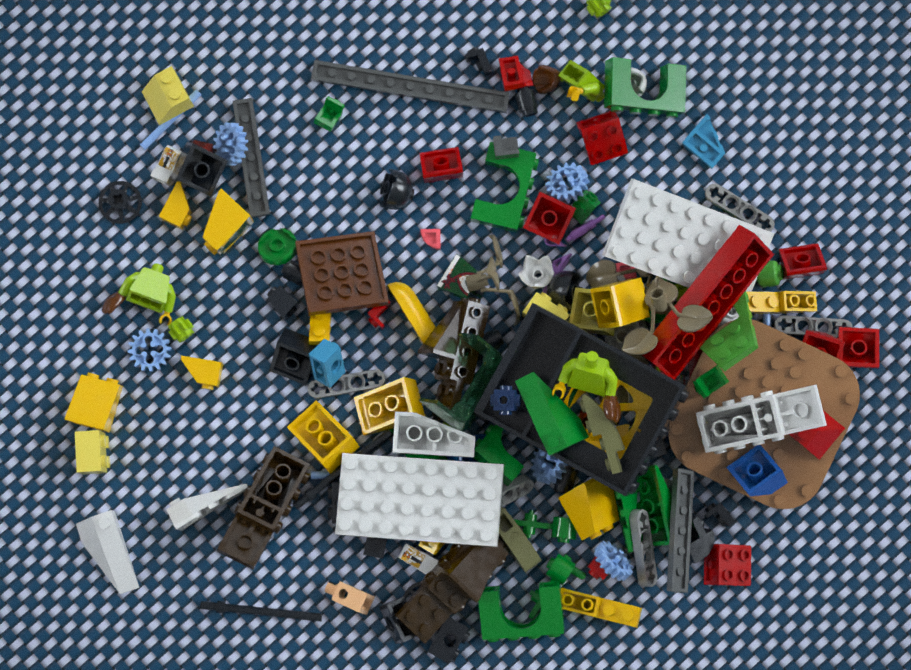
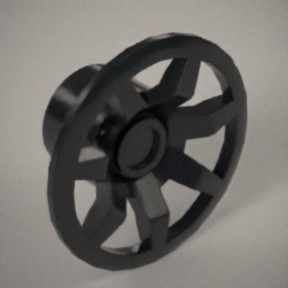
M116 181L108 184L102 190L98 204L102 215L108 221L124 224L132 221L139 214L142 207V198L140 192L133 184L125 181ZM116 185H125L123 190H115L113 187ZM128 187L132 188L137 195L128 196ZM111 189L108 198H103L106 191ZM138 199V207L134 210L129 203ZM102 202L109 203L111 206L106 213ZM125 209L134 213L131 217L123 220V211ZM116 210L119 213L120 220L112 219L109 215Z

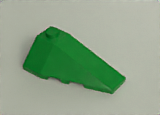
M535 372L515 381L549 456H553L589 437L581 419L555 393L552 395V390Z
M650 465L645 476H640L638 479L640 483L638 487L640 502L637 503V509H644L648 512L653 546L669 545L672 496L658 466Z
M638 489L635 494H630V496H623L614 490L627 553L633 552V541L629 516L631 511L637 508Z

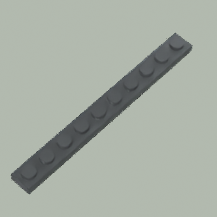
M314 60L311 81L507 113L510 96L509 92Z

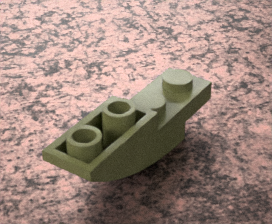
M582 395L583 400L580 401L582 412L587 413L588 421H586V427L593 436L602 435L599 442L602 451L606 450L608 459H605L607 470L612 471V474L623 472L617 452L625 450L616 426L612 420L605 417L604 409L589 395Z
M501 507L498 537L506 545V550L526 573L542 560L505 508Z

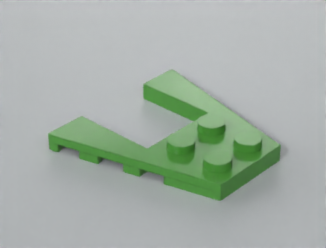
M746 291L734 305L739 317L708 338L700 347L724 371L758 349L755 328L751 320L752 313L748 305L749 298Z

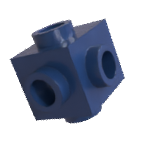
M500 386V390L494 389V394H491L490 405L494 406L493 410L499 411V415H512V411H518V407L521 406V395L518 394V390H512V386ZM503 396L507 397L506 404H502Z

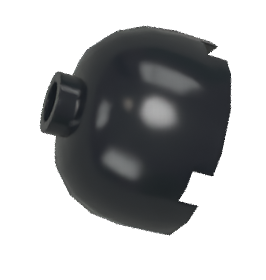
M389 169L390 174L386 173L382 181L380 194H383V201L379 200L380 207L397 210L413 199L414 189L412 188L410 178L405 173Z
M562 271L556 274L547 285V294L552 298L551 302L556 306L561 304L568 311H571L575 288H583L579 287V281H583L581 274L577 271Z

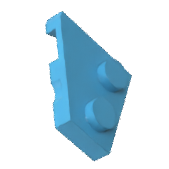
M706 114L685 138L682 145L711 169L725 155L717 132L710 121V116Z

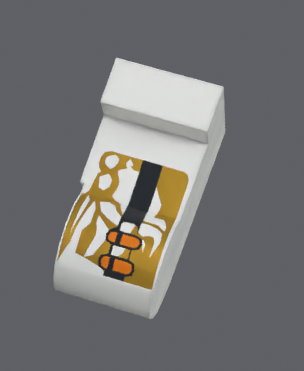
M167 145L156 168L153 169L150 175L152 179L169 186L172 181L170 176L182 151Z
M405 544L398 558L424 574L430 572L438 563L437 559L408 544Z

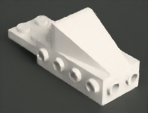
M817 384L773 394L772 390L760 393L761 396L758 398L749 395L741 397V402L735 403L734 399L722 402L723 406L716 407L715 404L703 406L704 410L697 412L696 416L705 452L714 451L715 454L727 452L726 448L733 447L734 450L745 448V444L748 443L756 446L764 444L766 439H772V442L784 439L786 434L826 426Z

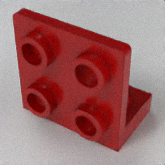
M609 111L576 122L577 128L583 137L591 165L628 153L620 120L615 112Z
M714 544L711 552L704 558V585L751 586L752 547L750 545Z

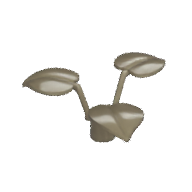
M488 235L493 241L496 261H494L492 256L487 268L477 272V274L466 276L469 292L481 290V292L508 294L516 312L515 326L520 323L519 303L513 290L499 289V277L496 267L500 265V268H503L502 252L495 235ZM492 278L496 288H485V286L489 285L488 279Z
M601 260L590 267L586 280L593 288L619 282L617 276L638 272L640 276L648 277L646 286L649 288L654 276L637 268L616 272V264L613 261ZM668 307L667 310L663 312H659L656 310L655 313L668 314L671 311V308Z
M656 276L645 295V303L651 308L650 331L645 328L632 330L625 337L621 350L629 355H643L656 347L658 338L652 335L655 331L656 310L663 312L670 307L675 315L680 317L677 325L685 332L700 330L712 320L713 315L708 309L699 305L686 306L683 308L682 313H679L672 305V302L678 296L677 287Z

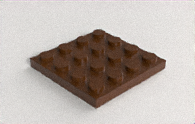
M374 231L295 241L308 316L389 304Z

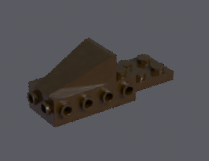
M461 298V301H453L452 308L418 349V354L439 359V362L435 365L434 379L440 380L441 384L437 388L438 398L432 409V420L455 423L464 385H472L491 307L480 304L481 300Z
M275 446L270 454L266 453L264 456L261 470L257 469L252 479L254 482L252 486L248 485L246 488L243 502L237 504L234 510L236 516L217 548V552L254 570L274 533L279 534L283 526V517L287 518L292 510L290 504L293 500L297 501L301 490H299L301 484L305 485L310 477L308 473L309 463Z
M498 539V547L453 544L447 554L440 558L437 565L425 575L420 583L421 587L395 616L423 643H426L452 613L456 614L464 609L468 599L476 603L480 600L487 581L493 575L492 572L506 561V556L509 554L504 549L506 545L500 539Z

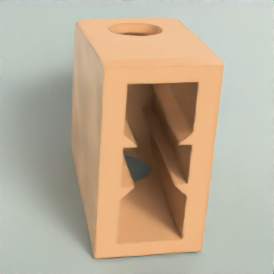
M329 581L325 587V592L333 595L331 600L364 615L368 614L375 596L341 581L338 584Z

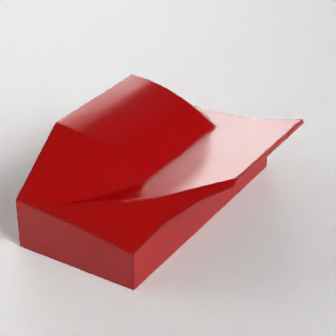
M518 56L499 58L504 91L533 86L531 72L521 65Z

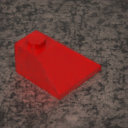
M824 410L826 426L788 434L819 460L845 430V427Z

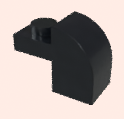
M692 515L690 562L696 564L711 552L715 537L713 530L704 528V522L699 516Z

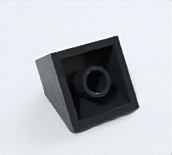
M187 142L170 178L211 197L228 160L194 143Z
M285 328L277 341L269 371L307 385L312 373L309 353L317 345H309V337Z

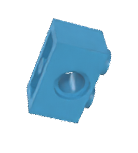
M324 338L309 353L314 378L330 388L345 373L341 348L337 343L330 342Z

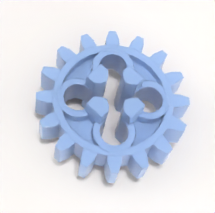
M225 122L224 125L219 126L220 131L216 130L217 138H213L216 145L213 148L217 150L215 152L216 155L228 160L226 165L237 166V163H242L241 158L246 157L244 151H248V148L245 147V144L248 143V140H245L247 133L242 132L243 126H239V123Z
M566 162L562 168L560 165H557L558 170H551L552 176L546 177L548 182L545 185L549 196L562 202L566 200L567 204L570 203V199L577 201L578 195H584L582 190H588L586 184L589 183L586 171L583 170L581 165L576 166L574 162L571 166H568ZM564 175H566L572 187L570 191L562 178Z
M149 328L146 329V333L139 330L140 336L133 335L132 337L135 341L128 343L132 346V349L127 350V352L133 354L129 358L130 361L136 360L134 366L139 367L142 365V371H145L147 367L150 372H153V367L161 370L160 364L167 365L165 358H171L167 354V351L172 350L171 347L167 346L170 340H163L165 334L161 333L158 335L157 329L153 333H151ZM148 337L153 339L150 342V346L153 349H157L159 346L163 347L161 353L151 351L154 361L150 364L147 362L149 358L147 352L143 351L141 354L136 352L138 348L149 349V345L146 343Z
M541 449L538 452L534 451L536 457L531 459V462L534 463L531 470L534 471L532 475L537 478L536 480L548 485L550 483L555 484L556 478L561 480L562 472H567L564 468L568 464L553 456H549L548 453ZM546 458L547 460L556 463V466L554 467L553 464L545 462L544 459Z
M602 541L594 549V555L597 557L595 560L601 564L599 567L603 568L606 574H611L613 579L616 577L618 581H625L633 573L632 569L634 567L630 565L632 561L627 559V554L622 551V548L618 549L615 543L611 545L609 541Z

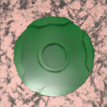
M285 228L268 230L258 241L260 257L270 265L286 264L296 255V237Z

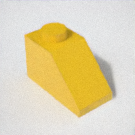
M177 181L159 217L161 220L183 230L184 226L187 227L190 224L192 212L184 188Z
M181 355L182 362L196 382L202 385V389L213 390L214 387L219 388L223 368L222 362Z

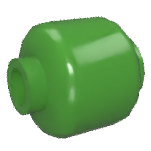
M775 260L769 261L758 274L756 282L758 281L760 287L778 286L784 278L782 265H779Z

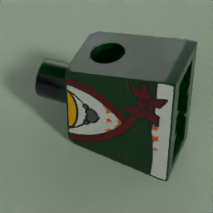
M458 254L454 256L436 285L438 290L458 298L468 299L472 293L481 299L485 294L481 290L469 292L466 276L477 274L478 271Z

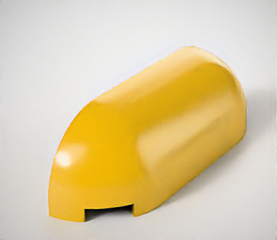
M401 282L387 284L388 289L423 344L436 326L411 287Z

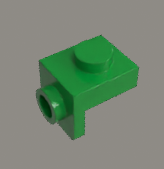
M327 96L324 106L314 119V123L331 132L342 117L345 105L339 100Z
M587 190L583 192V196H579L577 201L571 205L576 208L573 218L581 225L601 203L593 192H588Z
M716 365L695 379L693 384L696 392L705 399L711 393L727 384L729 380L720 367Z

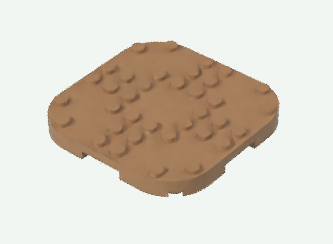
M752 320L758 349L728 370L724 371L721 369L729 382L705 399L696 392L693 381L717 364L702 351L686 385L689 387L687 390L690 392L685 403L680 402L677 408L680 412L675 421L669 422L668 439L674 455L687 468L769 507L791 509L808 502L821 487L857 411L860 400L859 384L850 367L840 359L762 322ZM729 321L721 325L711 334V336L716 334L718 331H720L733 321ZM817 384L823 410L845 427V430L820 460L788 434L784 435V439L772 442V439H766L765 443L760 445L782 469L788 483L773 494L749 496L726 467L755 446L752 443L745 444V448L738 450L730 447L726 448L727 452L715 454L714 451L706 453L702 444V436L697 424L696 413L703 411V406L715 404L716 407L723 406L722 402L734 399L735 403L741 402V397L749 395L758 398L761 396L760 393L772 390L773 394Z

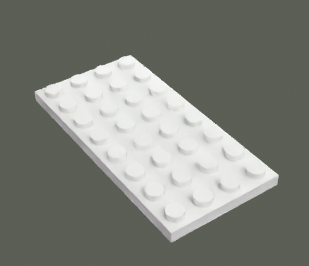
M631 178L602 255L689 288L738 225L755 233L768 248L774 233ZM757 277L746 289V291L752 292Z
M342 453L335 534L498 547L504 465Z

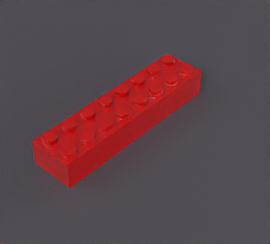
M738 225L674 306L679 313H682L683 308L689 305L702 306L712 313V320L700 330L685 332L677 325L680 317H677L671 310L652 334L658 338L656 347L641 356L653 368L676 379L770 261L774 253L755 233Z

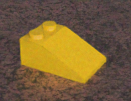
M402 377L354 397L364 436L393 429L395 411L413 412L425 416L418 386L414 379Z
M317 400L287 426L289 431L330 474L341 465L342 453L353 454L360 447L349 432Z

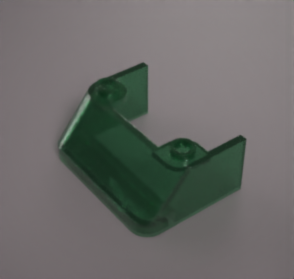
M460 332L459 337L484 356L482 366L460 402H457L451 410L438 400L421 397L419 401L451 427L465 431L469 429L477 416L474 410L499 366L502 356L479 335Z

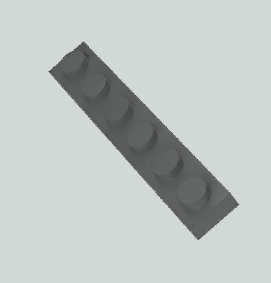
M253 99L234 100L235 121L239 123V126H243L242 132L247 133L245 140H248V143L245 144L248 151H244L246 157L241 158L249 213L252 218L269 216L270 208Z
M679 468L673 469L667 591L684 594L688 593L694 471Z

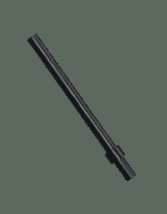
M388 429L357 454L369 455L391 438L393 434ZM341 466L316 486L304 491L305 494L292 503L298 510L309 500L313 501L318 497V493L338 479L341 473Z
M201 601L200 609L214 610L216 613L233 612L322 622V613L226 604V601H217V603Z

